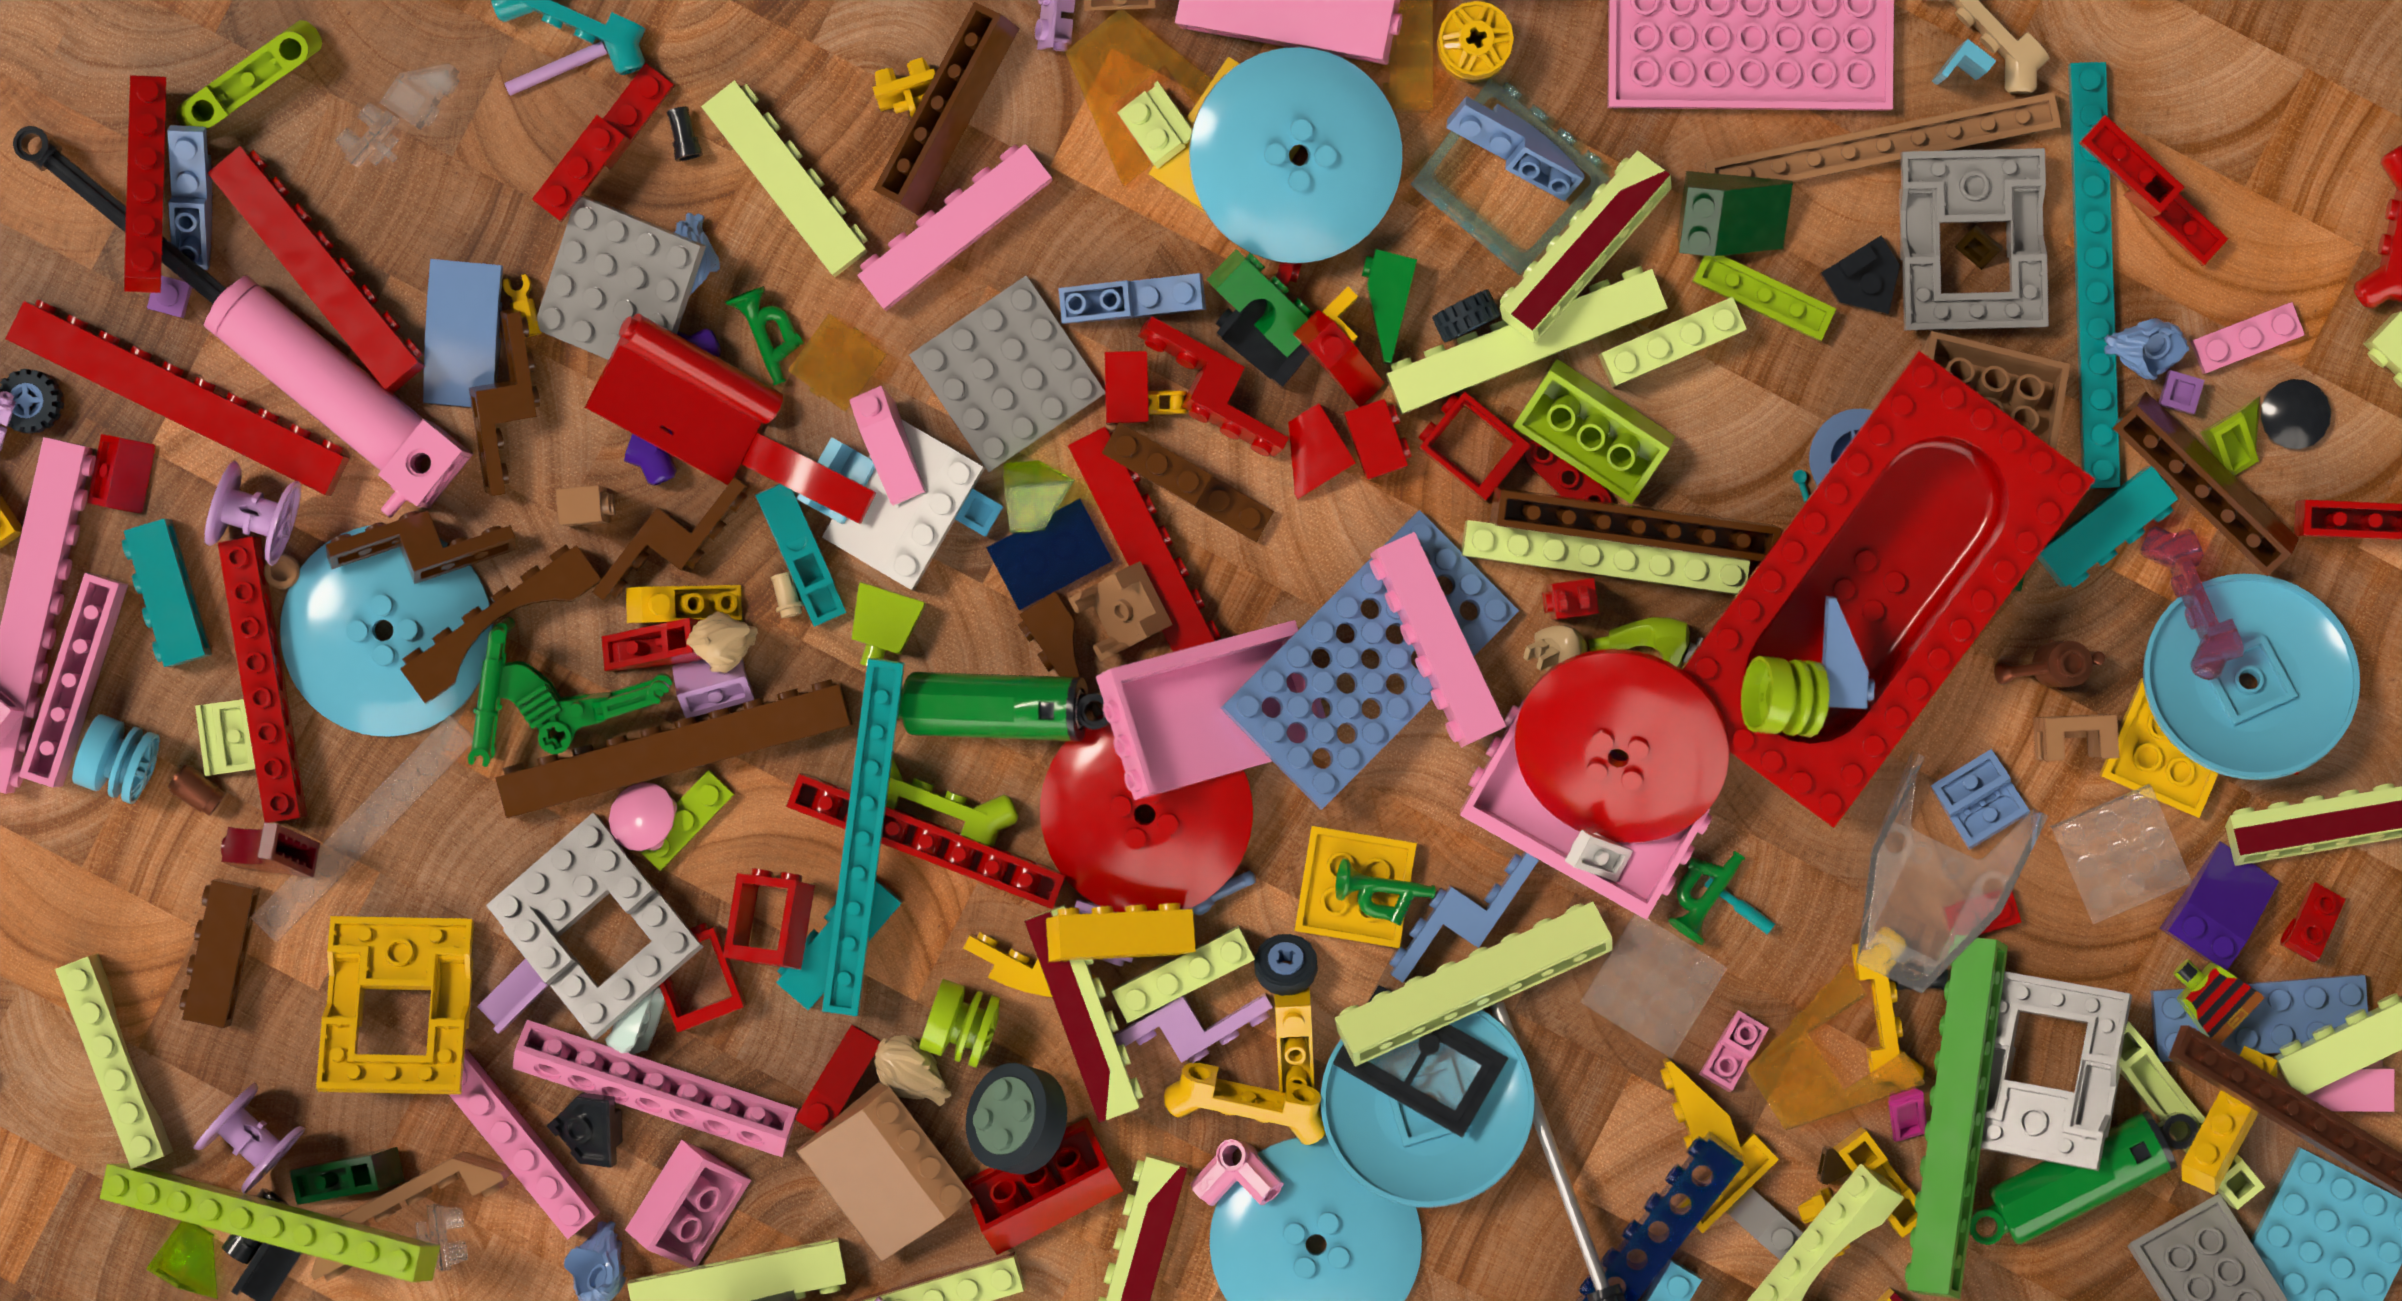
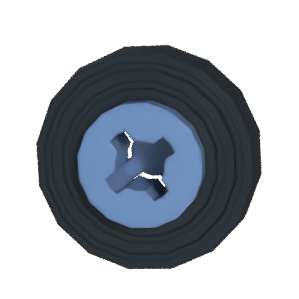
M1278 934L1268 938L1259 946L1255 955V975L1261 986L1269 992L1281 996L1295 995L1305 991L1313 983L1318 971L1317 954L1312 945L1296 935ZM1282 961H1291L1292 963L1288 964L1283 963Z

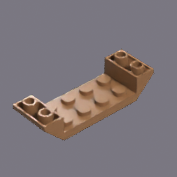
M463 1151L342 1215L339 1219L370 1226L368 1219L374 1217L376 1222H379L402 1209L399 1204L400 1202L405 1200L409 1206L432 1193V1185L437 1183L439 1189L455 1182L460 1177L465 1181L472 1197L480 1192L483 1193L484 1197H487L509 1184L507 1177L513 1174V1172L504 1163ZM316 1257L311 1276L314 1281L322 1276L325 1277L326 1281H329L353 1266Z

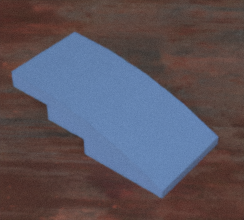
M430 259L425 326L424 365L426 367H424L423 403L471 407L469 387L497 383L501 347L499 334L501 323L500 311L502 310V302H500L503 277L502 265Z

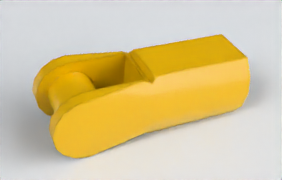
M1148 391L1149 415L1188 414V410L1181 407L1187 391ZM1159 396H1170V409H1159Z

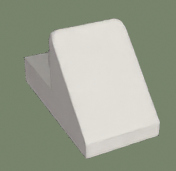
M1581 830L1577 839L1573 842L1565 862L1574 868L1617 882L1633 850L1598 833H1589Z

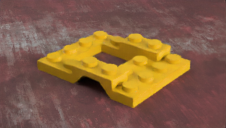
M330 916L327 948L329 981L327 1004L321 1020L316 1080L318 1092L462 1095L466 1029H469L473 975V919ZM365 989L431 990L426 1055L357 1054L359 1027H362Z

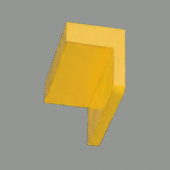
M1347 286L1322 313L1332 319L1354 343L1358 336L1340 319L1358 298V295Z

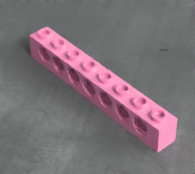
M530 1020L526 1021L514 1052L513 1069L585 1093L614 1096L616 1103L782 1158L794 1127V1119L798 1110L796 1108L630 1053H621L612 1047Z

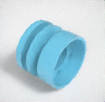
M98 714L89 726L79 748L73 768V783L93 791H99L107 779H109L108 795L112 798H117L121 794L123 802L134 804L153 774L159 750V735L147 732L143 736L142 728L133 727L124 739V722Z

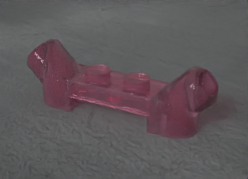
M2158 526L2149 529L2140 549L2141 555L2168 567L2172 574L2171 586L2175 595L2178 598L2182 597L2186 609L2184 613L2187 624L2191 629L2196 630L2200 639L2190 662L2192 672L2205 680L2217 679L2220 677L2227 661L2240 658L2244 654L2238 630L2233 619L2220 623L2217 620L2195 567L2199 566L2204 552L2193 530L2187 528L2177 533H2172Z

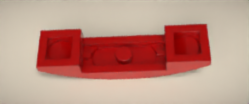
M757 432L741 462L745 467L860 525L876 495V492Z

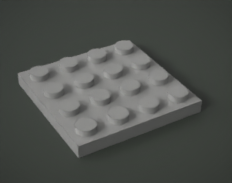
M582 195L572 208L537 315L539 330L609 360L621 337L619 335L620 327L629 316L633 317L640 313L677 334L706 245Z
M1027 275L909 354L988 472L1105 394L1104 389Z

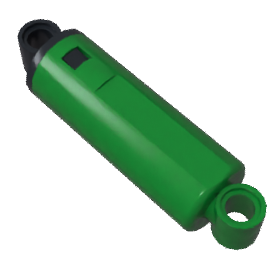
M912 672L907 676L904 685H902L898 719H902L906 732L916 736L1082 741L1085 736V727L1099 729L1110 725L1105 715L1102 719H1098L1092 713L1094 701H1099L1103 705L1104 701L1100 691L1088 693L1087 683L1082 677Z
M2146 1110L2109 1129L2108 1138L2105 1137L2099 1171L2043 1161L1991 1187L1989 1194L1994 1204L1989 1207L1977 1208L1972 1212L1969 1233L1975 1241L1984 1245L1995 1244L2003 1235L2009 1233L2015 1244L2022 1245L2176 1169L2178 1166L2172 1152L2191 1146L2199 1131L2197 1123L2193 1118L2179 1112L2170 1113L2161 1122L2156 1123L2151 1113ZM2176 1121H2183L2188 1128L2186 1137L2179 1141L2173 1140L2169 1133L2171 1125ZM1988 1216L1995 1220V1230L1990 1235H1981L1977 1232L1976 1224L1980 1218Z

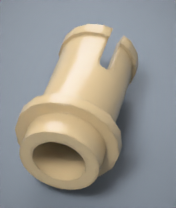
M790 572L772 576L771 581L773 582L779 606L776 608V612H780L781 618L802 614L801 607L804 604L799 602L796 586Z

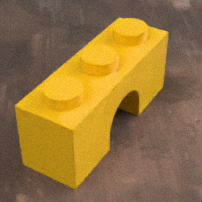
M1860 1127L1834 1146L1833 1149L1851 1170V1173L1860 1164H1863L1884 1176L1905 1197L1886 1219L1894 1231L1903 1238L1912 1231L1913 1227H1916L1918 1215L1915 1210L1916 1196L1887 1161V1157L1869 1133Z

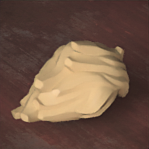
M718 611L694 625L686 644L693 648L698 656L708 662L711 666L709 670L726 673L739 664L746 655L749 646L755 645L758 630L756 627L748 626L745 622H739L732 619L730 615Z
M894 1036L889 1040L884 1038L878 1044L875 1052L876 1072L881 1083L889 1086L897 1097L911 1099L928 1098L938 1106L943 1105L945 1098L951 1096V1091L945 1089L946 1084L940 1075L936 1065L937 1061L933 1054L919 1049L920 1042H916L910 1036Z

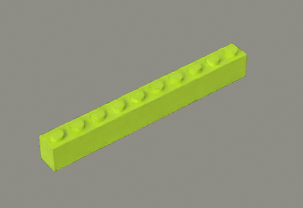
M129 1163L107 1164L99 1198L410 1282L433 1281L440 1249L438 1244L142 1166L131 1169Z

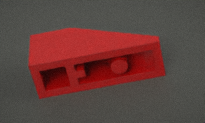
M1319 309L1293 333L1297 340L1358 407H1361L1385 384L1353 342L1332 319Z
M685 618L601 636L604 671L611 672L703 660L694 652L693 648L686 644L694 625L702 620Z
M852 1024L794 1120L818 1133L841 1113L866 1071L881 1041Z

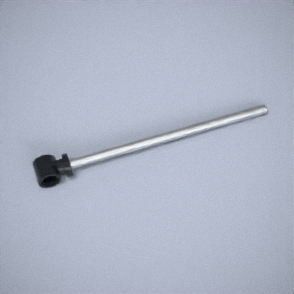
M1504 1002L1490 1006L1494 1018L1505 1027L1519 1045ZM1533 1082L1535 1098L1533 1123L1596 1290L1586 1295L1588 1301H1626L1620 1283L1612 1286L1608 1284Z

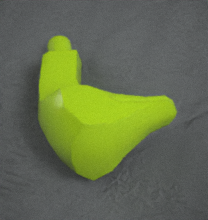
M1651 617L1609 630V636L1589 639L1590 651L1604 649L1627 650L1635 646L1653 647L1664 660L1680 668L1684 653L1690 643V630L1687 622L1668 617Z

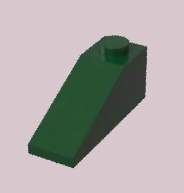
M397 1147L367 1152L289 1171L297 1205L376 1191L405 1181Z

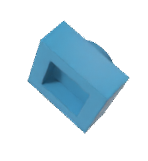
M972 488L955 520L986 537L1004 506Z

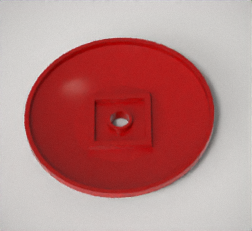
M1626 649L1596 650L1585 652L1560 662L1547 671L1531 688L1524 700L1516 723L1515 751L1517 762L1527 786L1537 800L1553 816L1573 829L1598 833L1614 842L1636 843L1653 841L1671 836L1689 827L1713 805L1724 785L1730 759L1728 731L1720 710L1712 697L1701 684L1681 668L1664 659L1639 651ZM1613 749L1624 750L1629 758L1624 761H1618L1611 756L1610 751Z
M1104 713L1097 716V718L1102 719L1104 717ZM1111 724L1099 729L1085 727V736L1082 741H1066L1059 749L1050 764L1042 786L1040 799L1041 829L1049 855L1060 873L1066 875L1065 879L1085 898L1101 907L1113 906V912H1125V906L1146 905L1147 911H1159L1158 905L1180 903V910L1190 909L1214 895L1234 874L1246 852L1251 836L1254 807L1252 791L1245 769L1134 800L1132 792L1125 783L1126 772L1122 759L1115 751V737ZM1147 804L1154 809L1155 819L1152 822L1142 823L1136 818L1135 810L1139 805Z

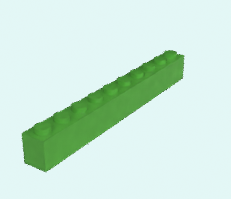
M1956 936L1955 945L1951 947L1949 952V963L1952 969L1950 980L1946 982L1944 988V997L1947 1005L1945 1015L1941 1017L1939 1025L1942 1041L1941 1048L1937 1051L1934 1062L1935 1070L1937 1071L1936 1085L1930 1091L1932 1114L1931 1121H1928L1925 1127V1139L1928 1143L1926 1156H1923L1920 1163V1175L1923 1179L1921 1191L1917 1193L1915 1199V1210L1918 1215L1916 1227H1913L1910 1235V1245L1913 1248L1912 1258L1905 1271V1280L1908 1284L1907 1290L1918 1294L1960 1299L2008 951V946L1996 939Z

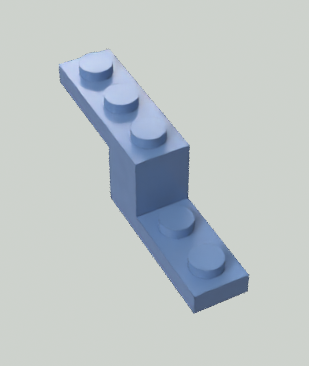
M1525 851L1522 856L1515 854L1504 870L1509 875L1500 886L1495 883L1484 900L1489 904L1485 909L1452 886H1449L1446 891L1440 888L1429 904L1433 910L1428 918L1424 920L1420 917L1410 931L1409 935L1413 937V940L1406 950L1400 946L1390 960L1389 964L1393 966L1390 974L1403 983L1443 924L1479 948L1539 860Z

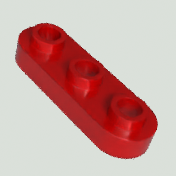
M1534 440L1528 442L1531 446L1524 453L1527 465L1559 496L1580 499L1596 496L1600 501L1611 503L1609 493L1598 482L1551 451H1549V457L1546 460L1539 459L1536 451L1539 447L1543 446ZM1566 471L1572 472L1575 477L1574 482L1570 485L1562 481V474Z

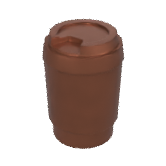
M184 764L181 771L175 774L168 785L171 794L208 816L215 811L226 795L224 791L219 789L220 786L191 765L187 766Z

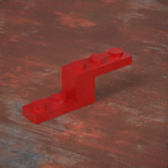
M645 63L603 119L599 115L594 117L532 200L562 222L605 166L610 170L613 168L675 85Z
M2106 115L2102 116L2079 142L2081 146L2129 188L2124 196L2201 266L2206 265L2229 239L2179 194L2184 189V186Z
M1153 316L1143 324L1138 337L1145 340L1144 343L1147 347L1157 352L1165 351L1176 357V362L1185 368H1196L1199 370L1181 406L1189 410V415L1192 418L1203 423L1209 421L1220 427V432L1223 435L1235 440L1242 439L1251 444L1250 448L1254 452L1262 456L1268 457L1271 455L1274 457L1284 449L1289 437L1227 404L1243 373L1244 366Z

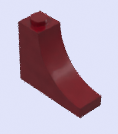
M264 822L263 829L228 827L227 835L221 843V862L240 869L314 878L321 843L275 823Z

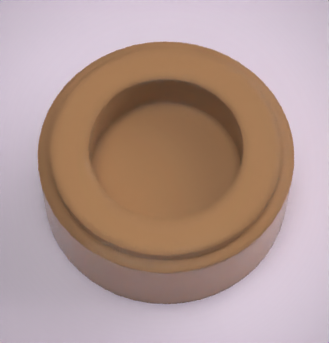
M282 554L273 566L266 562L264 576L271 586L282 590L289 589L298 580L301 566L293 556Z

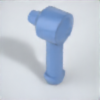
M1249 870L1229 879L1214 895L1190 908L1193 909V914L1202 915L1211 909L1212 905L1215 904L1214 902L1256 882L1254 873Z

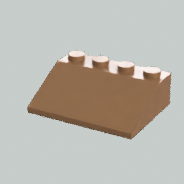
M1931 331L1922 348V353L2056 450L2070 364Z
M880 1083L874 1085L796 1150L880 1261L888 1258L948 1219L973 1198L889 1086Z

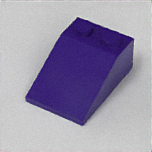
M2219 841L2159 929L2207 962L2217 964L2227 971L2248 941L2279 881L2253 863L2235 866L2231 848Z

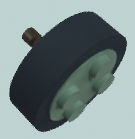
M1018 1063L1003 1064L987 1073L976 1086L966 1113V1135L974 1156L985 1166L1013 1174H1028L1043 1167L1059 1148L1067 1124V1103L1059 1082L1051 1074L1043 1070Z

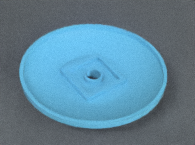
M1302 47L1282 48L1264 52L1243 61L1226 73L1214 85L1202 103L1193 125L1190 138L1189 164L1194 189L1202 208L1216 228L1230 241L1249 253L1265 259L1286 263H1308L1330 258L1348 250L1364 239L1379 224L1389 209L1398 188L1402 169V141L1397 119L1384 93L1365 72L1349 61L1329 52ZM1295 145L1304 146L1308 152V159L1301 166L1294 165L1289 158V152Z
M368 526L356 528L343 534H351L352 536L364 532ZM440 539L442 547H447L448 543ZM324 544L302 565L298 580L288 589L280 621V638L284 661L294 684L303 697L314 709L335 724L354 732L372 736L390 737L420 732L451 716L474 693L481 680L489 631L492 630L494 625L492 624L481 633L468 650L460 666L455 685L428 704L423 702L400 670V668L406 665L402 659L419 647L423 652L435 644L432 640L435 635L447 627H450L452 631L456 630L464 624L461 618L477 606L483 611L490 606V601L482 581L471 565L414 584L400 547L331 569L327 559L326 544ZM381 620L389 621L394 630L392 637L386 641L380 640L375 634V626Z
M2232 574L2202 582L2183 593L2169 605L2161 615L2148 640L2143 663V682L2145 695L2154 719L2170 742L2184 755L2199 765L2222 775L2246 780H2266L2302 771L2319 761L2335 747L2346 732L2356 711L2360 690V671L2354 646L2347 631L2339 619L2322 601L2303 588L2279 578L2260 574ZM2244 673L2253 675L2257 680V687L2254 689L2244 688L2239 682V676Z
M1483 1010L1457 1020L1450 1025L1509 1059L1463 1138L1333 1065L1336 1056L1343 1046L1342 1040H1339L1328 1060L1323 1075L1320 1102L1321 1116L1326 1136L1335 1156L1344 1169L1369 1191L1386 1200L1406 1206L1423 1208L1449 1206L1472 1199L1485 1192L1505 1176L1517 1161L1528 1140L1534 1116L1535 1098L1531 1072L1522 1050L1512 1035L1500 1022ZM1420 1038L1373 1058L1368 1062L1405 1081L1421 1053L1418 1046ZM1440 1042L1439 1051L1435 1055L1427 1056L1411 1086L1426 1095L1434 1096L1440 1103L1456 1110L1481 1065Z
M1327 1136L1311 1145L1302 1144L1295 1137L1275 1143L1257 1153L1284 1183L1281 1192L1265 1205H1260L1238 1181L1217 1202L1210 1228V1255L1214 1275L1227 1301H1405L1415 1282L1422 1253L1421 1225L1416 1207L1386 1200L1363 1187L1339 1162L1329 1144ZM1318 1234L1325 1238L1327 1244L1323 1252L1313 1254L1307 1250L1306 1241L1311 1235Z

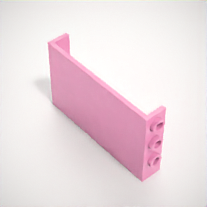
M1179 0L1175 23L1181 29L1289 48L1317 49L1340 57L1387 65L1393 35H1399L1401 29L1402 14L1398 13L1400 0Z
M1295 620L1112 668L1096 676L1104 701L1103 712L1106 720L1111 724L1115 737V751L1122 759L1126 772L1125 783L1132 792L1134 800L1273 762L1225 714L1221 707L1298 631ZM1293 673L1287 678V686L1292 692L1300 693L1305 688V680L1301 675ZM1267 698L1263 701L1262 711L1266 716L1275 718L1280 714L1281 707L1277 700ZM1321 699L1314 700L1312 703L1314 715L1318 718H1327ZM1290 724L1287 729V736L1294 743H1302L1306 732L1301 725Z
M1524 700L1519 708L1513 705L1504 720L1505 725L1508 726L1502 738L1495 736L1486 751V755L1490 756V759L1485 768L1482 769L1478 766L1468 783L1473 789L1463 804L1460 815L1647 920L1661 894L1667 896L1673 888L1677 877L1673 876V873L1679 863L1685 865L1691 857L1695 847L1690 844L1697 833L1703 835L1712 819V816L1708 814L1710 808L1695 823L1671 836L1647 842H1619L1633 850L1617 882L1574 868L1565 860L1580 831L1573 829L1553 816L1543 807L1527 786L1521 774L1515 751L1516 723ZM1610 751L1614 759L1618 761L1627 760L1626 757L1617 752Z

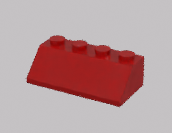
M1088 1118L1065 1129L1062 1142L1056 1153L1040 1169L1028 1174H1013L989 1167L962 1181L973 1196L969 1202L981 1232L996 1255L1123 1191L1116 1172Z

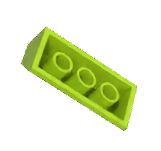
M1558 359L1555 360L1513 425L1514 428L1631 505L1669 451L1676 437Z

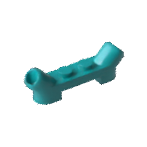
M491 0L494 11L500 21L508 22L536 11L543 15L541 21L558 29H561L563 24L576 29L573 35L588 43L593 44L595 38L603 41L613 68L620 75H627L638 71L645 63L639 43L646 28L611 12L605 25L551 0Z

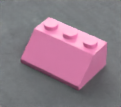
M681 1140L625 1231L645 1249L689 1268L698 1266L750 1184L751 1179L706 1150Z

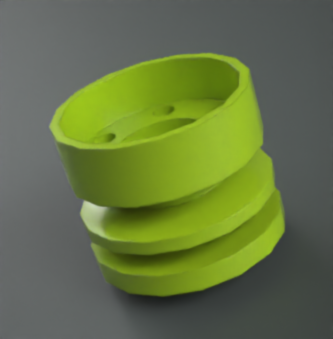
M1758 656L1753 659L1746 670L1741 692V711L1747 728L1759 733L1777 734L1783 731V733L1795 736L1798 734L1804 737H1812L1818 734L1828 712L1830 695L1827 672L1823 665L1816 661L1804 662L1793 659L1787 662V660L1782 658Z
M942 979L919 1049L942 1056L950 1042L956 1044L955 1061L960 1062L965 1048L972 1050L968 1065L977 1068L978 1063L989 1050L999 1021L1000 998L992 995L985 1010L979 1008L983 992L978 991L971 1003L967 1004L963 1002L965 986Z

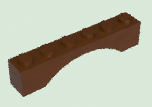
M567 544L562 546L549 556L552 562L543 569H540L538 565L532 567L520 576L523 583L513 590L508 585L490 597L494 603L483 611L479 606L475 607L461 618L464 624L454 631L450 627L445 628L432 638L435 643L432 647L424 652L419 647L402 659L406 665L400 668V670L425 704H428L455 685L460 666L468 650L481 633L496 620L516 609L535 603L551 601L573 602L601 581V578L577 545L569 549Z
M1054 591L1019 614L1023 621L1018 626L1029 642L1035 639L1043 650L1037 655L1048 672L1055 669L1061 677H1081L1075 659V620L1057 592ZM1094 701L1092 713L1097 717L1104 712Z

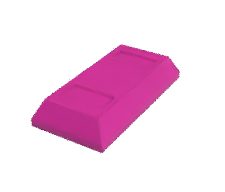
M1914 1088L1890 1095L1888 1105L1893 1141L1898 1142L1925 1134L1927 1120L1923 1092Z

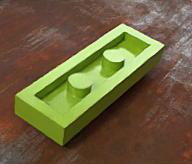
M708 770L677 802L673 827L664 839L662 847L655 851L647 849L640 852L659 871H662L735 793L711 770Z

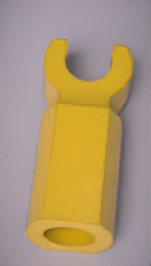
M521 275L523 286L518 291L512 289L508 278L503 279L504 291L513 300L510 303V308L520 311L521 316H526L529 337L541 334L533 298L529 299L528 296L532 286L528 275Z

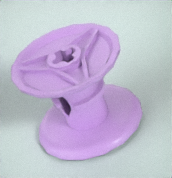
M233 461L224 471L212 499L205 527V543L207 546L217 543L225 533L228 524L242 528L243 533L249 535L251 531L267 536L265 560L269 565L273 566L281 557L291 535L300 503L301 484L299 481H294L288 485L278 503L265 499L261 492H256L252 495L240 491L242 470L239 464Z
M253 1083L244 1090L218 1116L194 1146V1149L202 1150L220 1135L234 1148L232 1153L235 1156L240 1153L249 1161L255 1169L242 1185L241 1190L243 1194L251 1190L280 1161L306 1129L300 1126L296 1127L279 1141L265 1128L267 1123L264 1120L258 1122L245 1110V1107L258 1091L256 1083Z

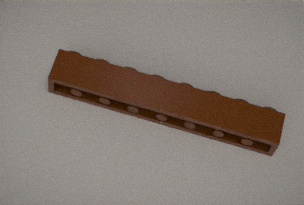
M1499 487L1494 488L1490 523L1496 526L1756 561L1763 560L1781 533V528L1773 524Z

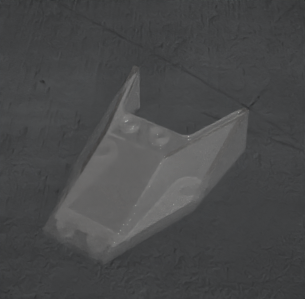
M1912 750L1871 849L1856 962L1917 992L1923 993L2002 912L2048 815L2033 808L1982 859H1974L1914 830L1911 825L1916 776L1925 759L1923 755Z

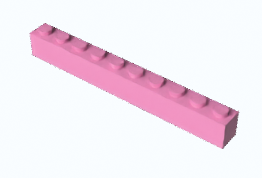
M43 437L0 624V690L25 711L0 744V793L5 794L14 793L15 788H19L23 781V778L19 777L22 768L23 753H27L32 733L28 732L31 718H36L40 707V698L36 696L39 683L43 684L45 682L48 672V664L44 663L47 649H52L55 642L56 629L52 627L55 614L59 615L63 607L64 595L60 594L63 580H67L71 572L72 560L68 559L71 545H76L79 537L80 526L76 525L78 513L84 510L87 502L88 492L84 490L86 478L92 475L96 461L95 456L92 455L93 448Z

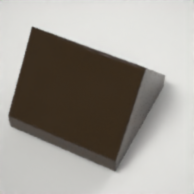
M1976 224L1970 228L1955 246L1956 249L1981 270L2003 249L2001 245Z
M1824 1145L1816 1178L1821 1184L1828 1185L1849 1174L1851 1170L1834 1149Z

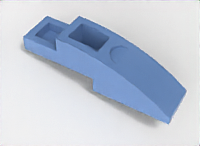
M1466 96L1447 119V129L1506 160L1505 170L1564 202L1584 180V173L1558 146L1531 124L1499 104L1491 110Z
M170 125L167 132L171 181V199L168 202L171 243L204 270H208L212 234V178L207 173L212 169L211 155H208L206 127Z
M1201 273L1059 288L1062 324L1160 316L1206 309L1203 274Z

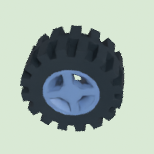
M1486 289L1445 308L1432 316V319L1442 340L1446 343L1491 322L1501 314L1489 289Z
M20 369V371H13L9 374L8 378L1 380L0 392L6 391L11 393L16 403L8 427L22 433H40L46 428H51L55 420H59L61 416L59 414L60 409L64 407L61 397L64 396L62 390L58 388L59 384L50 378L49 375L37 370Z

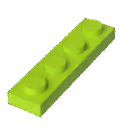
M1704 255L1692 279V282L1727 299L1733 297L1736 303L1819 342L1822 341L1836 311V308L1725 256Z

